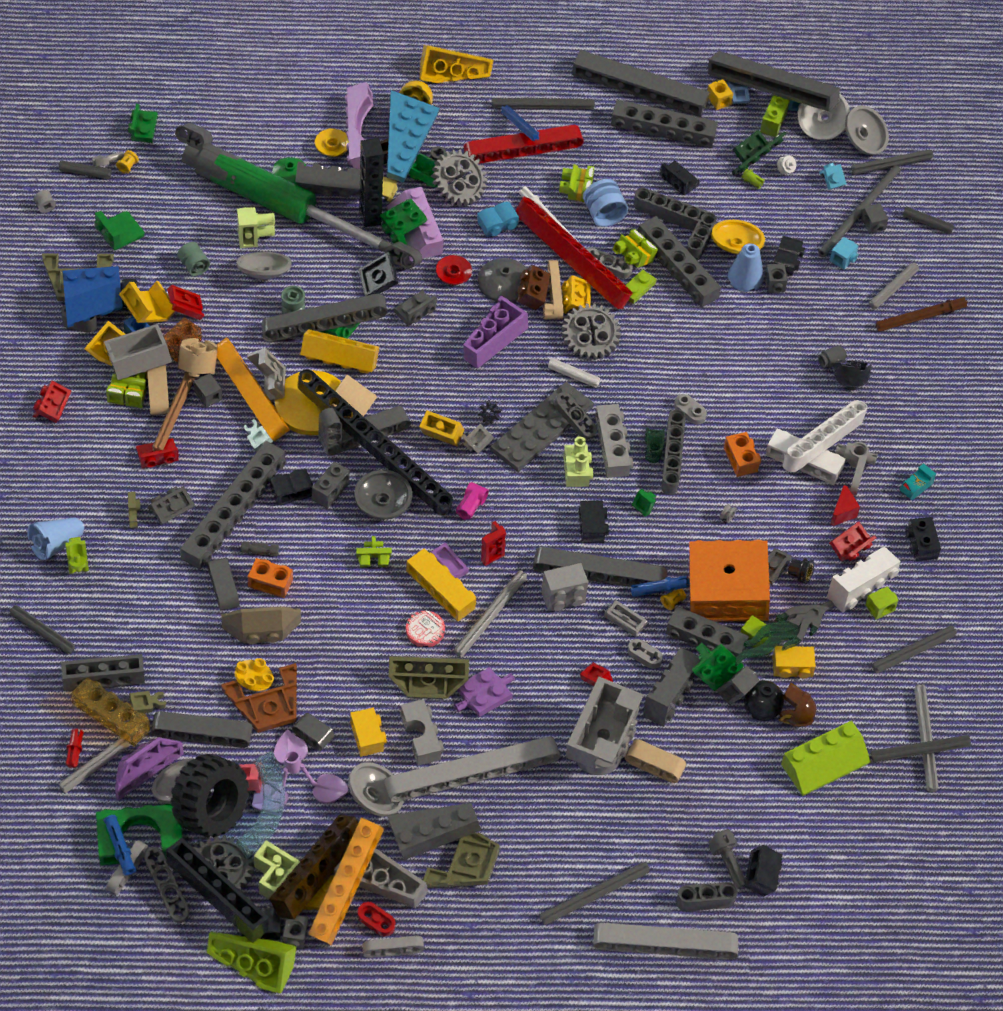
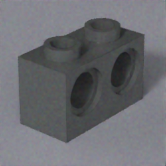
M333 462L313 485L312 500L328 509L349 485L350 470Z
M745 666L716 691L731 705L750 691L760 680L752 669Z

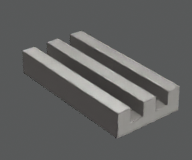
M617 600L604 613V617L637 637L638 633L643 630V627L648 622ZM631 617L632 619H634L635 621H637V622L640 623V624L638 625L637 623H635L634 621H632V620L629 619V618Z

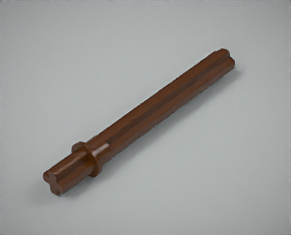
M965 297L954 300L948 299L944 303L877 321L876 328L881 332L948 312L951 314L955 310L966 308L968 302Z

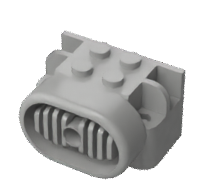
M598 677L567 743L566 758L575 761L582 770L592 775H606L613 772L619 766L622 758L625 757L629 742L636 733L635 727L638 722L636 717L639 713V705L644 694Z

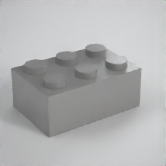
M158 324L104 341L118 380L172 362L167 344Z

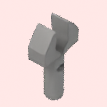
M121 151L106 156H95L92 158L93 166H105L111 161L122 159L124 152Z

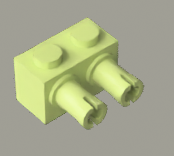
M255 207L237 209L240 248L258 247L259 237L275 236L274 213L258 214Z
M576 437L574 445L564 446L563 458L566 487H589L590 479H593V468L589 467V463L592 462V454L588 452V447L585 445L586 442L583 437Z

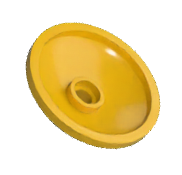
M742 220L720 221L714 225L711 233L712 239L718 247L726 252L737 255L746 244H755L761 250L765 243L763 232L755 225Z

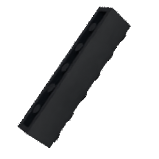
M180 838L166 849V863L252 943L269 930V917L187 841Z

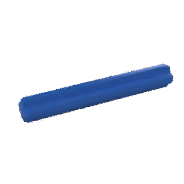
M510 106L501 107V113L532 141L540 138L539 132Z

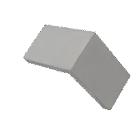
M266 348L247 354V358L265 375L264 392L270 401L273 402L284 398L286 367Z

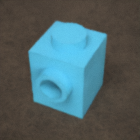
M843 237L832 249L829 261L845 270L851 262L854 263L856 261L859 246Z

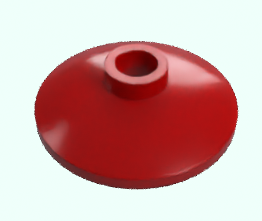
M449 255L439 260L436 265V274L446 284L459 285L469 280L472 275V266L467 259L461 256Z

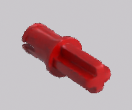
M79 729L71 730L70 742L66 747L68 752L65 764L68 768H76L78 765L79 754L83 750L81 746L84 736L83 730H80L79 734Z

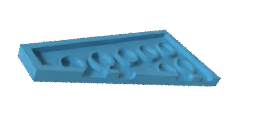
M392 90L390 92L387 177L403 183L439 114L440 108Z

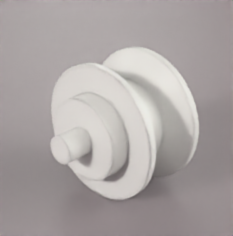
M792 156L779 158L777 162L778 170L782 174L793 173L796 169L795 159Z

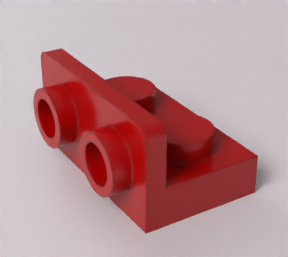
M51 380L47 386L44 385L39 393L41 398L33 406L35 412L32 417L37 418L40 414L57 423L71 394V390Z
M173 438L167 440L163 450L155 452L152 447L154 442L136 446L142 469L179 461L178 448L175 446Z
M496 521L491 523V533L486 534L482 538L481 561L485 566L505 556L506 531Z

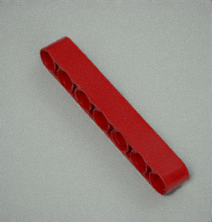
M568 125L537 130L540 138L532 141L524 133L469 141L464 144L463 150L464 153L468 151L469 157L474 155L473 160L479 159L478 164L574 149L582 146L584 139L578 125Z

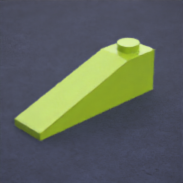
M209 932L207 953L224 965L233 967L240 972L241 976L244 978L248 977L261 989L282 993L294 967L296 946L265 939H257L252 943L244 936Z

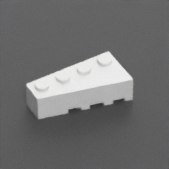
M884 546L870 554L865 562L862 560L858 561L852 570L848 567L843 570L841 576L838 574L833 576L827 598L842 613L847 609L851 610L857 605L859 600L862 598L866 599L875 588H881L887 579L894 578L899 572L898 568L901 561Z

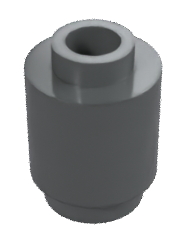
M837 345L822 351L818 355V361L822 368H831L835 366L836 361L842 360V363H844L847 353L844 348Z

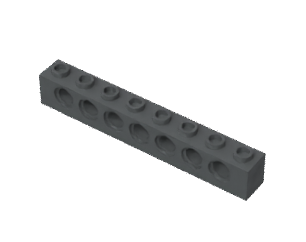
M268 441L264 442L180 548L181 560L198 569H201L204 564H207V561L211 560L212 554L215 550L218 551L226 536L229 537L233 532L234 526L242 521L244 513L253 507L255 499L264 493L266 485L270 483V479L276 475L279 469H283L286 464L285 450Z

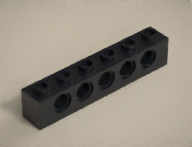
M379 138L361 140L359 213L364 228L382 224L380 214H382L384 153Z

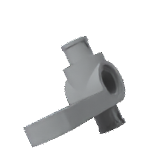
M848 442L847 446L838 443L835 454L843 456V458H846L845 461L856 468L850 488L851 493L856 496L865 463L875 466L878 454L869 452L870 448L863 442Z

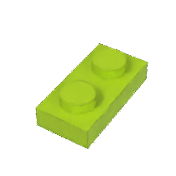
M642 269L626 284L632 291L628 301L635 304L656 284L657 279Z

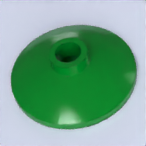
M295 157L282 158L274 164L272 173L296 184L297 164L303 161Z

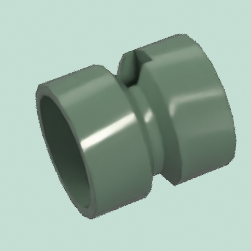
M188 242L178 250L177 256L186 265V269L191 276H199L210 267L209 259L196 242Z
M293 285L284 288L281 294L282 314L305 309V292L302 288Z

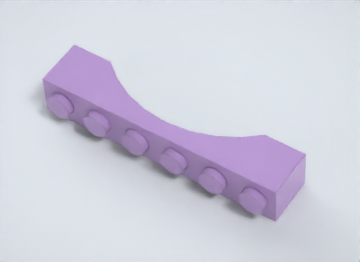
M367 82L347 87V95L345 96L348 105L346 107L348 119H346L348 127L346 134L349 143H347L349 152L347 160L349 165H352L355 169H360L361 140H365L361 136L362 124L367 113L373 107V93Z

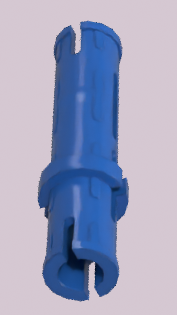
M685 575L677 578L666 577L660 581L631 585V594L633 597L666 591L670 593L677 589L689 588L690 580Z
M109 815L104 818V823L116 851L114 854L115 858L119 860L123 874L126 876L136 872L131 858L132 852L130 848H127L116 815Z

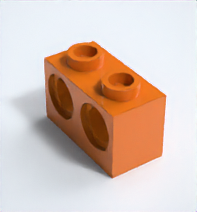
M747 432L726 436L723 448L736 477L758 472L759 465L761 464L760 454L756 453L754 441L752 438H749Z
M256 558L248 574V587L282 598L286 597L293 581V569L285 565L271 563L266 559Z

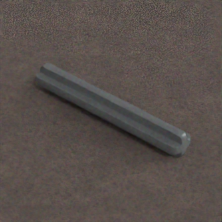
M14 605L10 609L11 616L65 653L71 654L74 651L75 645L18 605Z

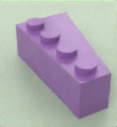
M500 296L498 303L492 306L490 313L486 318L482 319L478 329H475L463 344L464 360L478 369L528 329V313L503 296Z

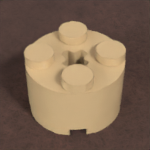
M197 338L183 340L179 350L178 368L189 372V375L192 377H198L200 374H214L217 345L208 340H205V343L199 342Z

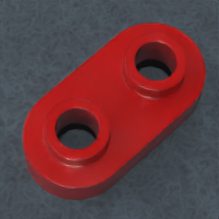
M365 902L359 906L358 919L380 936H389L395 931L396 922L389 913L372 902ZM369 913L372 916L366 917L365 914ZM382 925H387L388 928H387V929H383L381 926H382Z

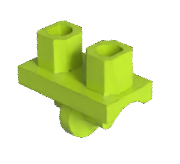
M372 536L371 541H364V547L372 548H356V558H358L360 567H370V558H378V567H388L389 559L392 555V547L376 548L383 547V541H376V536Z
M80 537L70 538L69 542L65 543L69 574L76 571H89L85 540L81 541Z

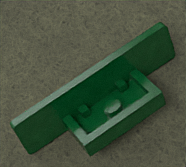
M758 129L732 149L742 162L740 166L732 171L733 175L738 171L742 173L748 169V163L751 162L753 165L761 159L759 157L760 154L765 156L772 150L771 146L773 144L776 147L784 141L782 137L787 133L784 131L769 143Z

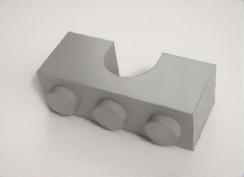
M424 699L402 704L400 715L406 732L418 730L423 733L422 736L412 739V751L417 766L441 760V752L444 751L442 740L437 738V725L431 721L432 711L430 706H426Z

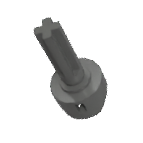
M725 829L715 833L713 839L708 842V846L712 855L719 854L722 856L733 883L737 889L744 887L745 877L732 851L738 843L731 830Z

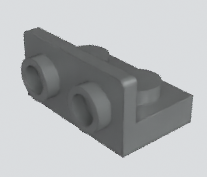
M422 290L394 308V313L407 326H410L420 321L425 315L434 312L437 305V297H429Z
M175 486L168 490V495L163 498L159 495L150 500L152 504L147 508L149 511H153L160 525L195 507L184 486L179 489Z

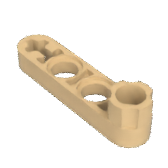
M548 260L547 269L548 273H550L549 291L551 303L543 304V319L562 320L563 302L558 260Z

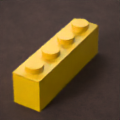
M308 329L303 336L300 355L305 356L309 360L319 359L323 360L326 364L335 363L345 369L355 368L359 369V372L369 373L376 368L380 347Z
M424 548L407 560L406 572L454 619L460 621L476 608L475 594L470 590L468 591L460 579L455 578L445 565H441L433 553H429Z

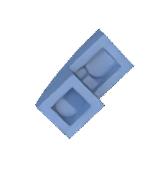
M726 80L728 87L733 92V104L750 103L748 87Z

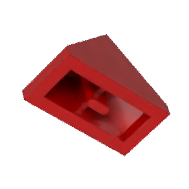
M844 485L830 523L832 526L857 518L860 506L848 486Z

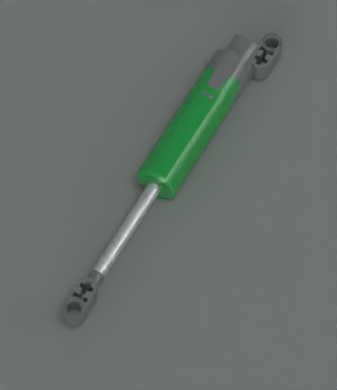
M186 123L176 128V138L187 144L182 155V162L195 168L197 175L298 224L305 223L311 216L385 252V254L389 252L392 255L393 263L403 268L411 269L422 262V254L417 249L402 242L391 244L315 207V193L211 144L213 137L208 130L193 123Z

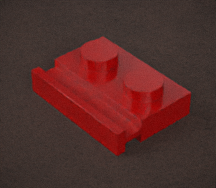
M174 285L167 288L170 303L173 304L171 307L173 311L198 320L204 317L200 295Z

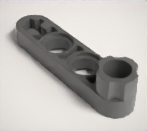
M150 847L144 855L145 865L153 878L172 921L184 923L189 917L188 906L169 865L166 863L163 852L157 847ZM152 856H157L158 864L155 865L154 860L149 859ZM159 871H166L168 878L160 881L156 878V875ZM173 889L177 892V896L174 899H167L165 892ZM177 902L181 911L184 910L182 917L174 915L176 913L174 904Z

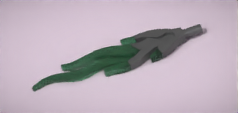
M829 600L822 605L795 606L777 615L775 618L777 622L763 626L751 640L745 641L743 646L752 647L763 638L768 637L765 643L742 651L735 661V666H738L746 658L768 655L778 644L785 640L789 641L783 645V651L797 646L804 639L809 627V636H813L819 629L824 613L834 606L833 602Z

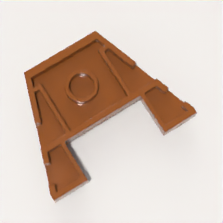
M296 663L279 668V674L284 686L249 696H244L241 685L237 680L221 684L224 694L257 733L296 722Z

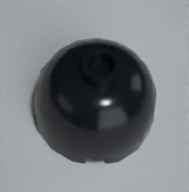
M842 360L836 361L834 368L835 378L841 385L846 386L845 389L856 390L857 387H861L868 382L872 365L867 366L865 362L847 360L846 364H842Z
M768 680L759 681L746 693L744 698L745 710L752 714L751 717L760 721L773 720L774 717L781 714L784 705L782 690L774 682Z

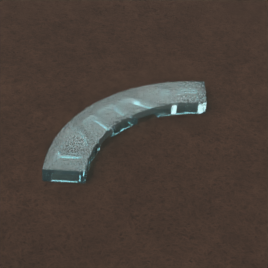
M272 751L254 760L263 786L262 809L254 826L236 841L247 859L256 854L265 841H269L278 827L284 810L285 786L283 784L282 771Z

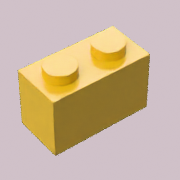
M426 410L419 426L424 435L454 446H458L464 433V428L460 422Z
M774 647L772 655L773 676L781 678L800 677L803 679L813 677L816 668L814 647Z
M374 707L351 712L350 724L360 757L384 752V744L387 743L386 734L384 731L381 732V718L379 714L376 715Z

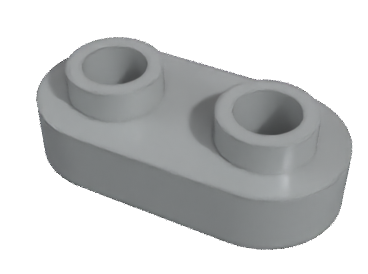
M680 394L675 398V410L683 411L688 421L696 425L705 422L706 409L687 394Z

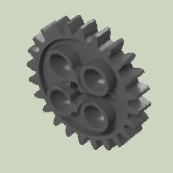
M226 835L222 837V840L214 837V841L207 837L206 844L199 841L200 848L193 847L240 891L241 886L247 888V881H252L251 874H254V860H252V853L248 852V846L241 847V840L234 843V837L228 841L226 840ZM217 852L223 853L221 856L214 855ZM234 863L239 864L238 867H232L230 865Z

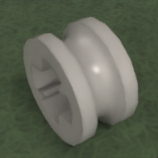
M730 504L724 507L720 515V519H726L727 523L733 519L737 510L735 507L731 508Z

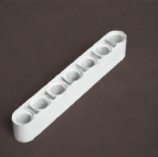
M859 400L852 401L787 449L783 468L789 472L800 470L862 424L867 411V405Z

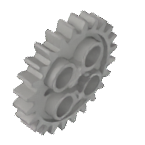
M453 149L450 153L447 151L441 155L434 163L435 166L432 168L434 173L431 177L436 178L432 184L438 185L435 191H441L440 197L445 195V201L451 199L452 205L457 201L458 206L462 204L467 206L469 203L472 205L475 201H478L485 193L484 189L487 185L484 183L488 179L483 177L487 172L481 171L484 165H478L480 160L474 161V155L469 157L468 151L462 154L461 149L457 152ZM471 172V174L466 175L464 178H459L465 173ZM455 178H459L458 180L454 181V182L451 183V184H448V183H447V182L453 181Z
M586 303L585 308L579 305L578 311L573 308L572 314L567 313V319H564V325H562L561 329L564 331L562 332V338H565L564 344H569L568 350L574 349L573 355L580 353V358L586 355L587 360L590 359V356H593L594 360H596L598 355L604 359L605 353L610 355L611 350L615 351L621 337V326H617L619 320H613L615 314H608L610 309L603 311V306L601 305L598 309L595 303L590 308L588 303ZM588 318L591 319V331L589 330L590 323ZM595 321H600L603 324H597ZM577 323H583L585 326H579ZM591 332L594 334V335H593V342H594V345H595V346H593V345H592V342H591V340H592ZM602 337L605 341H601L598 338ZM585 339L587 342L583 343L580 340Z

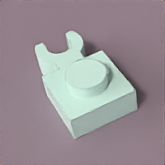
M253 419V427L248 428L245 425L244 429L249 434L247 436L254 449L258 451L265 441L269 443L273 441L263 426H260Z

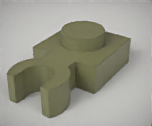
M128 492L130 528H138L137 511L140 510V499H136L135 492Z
M149 691L129 693L128 698L132 714L150 713L153 711V707L157 709L165 708L166 701H158V699L163 698L164 692H157L153 696H150Z

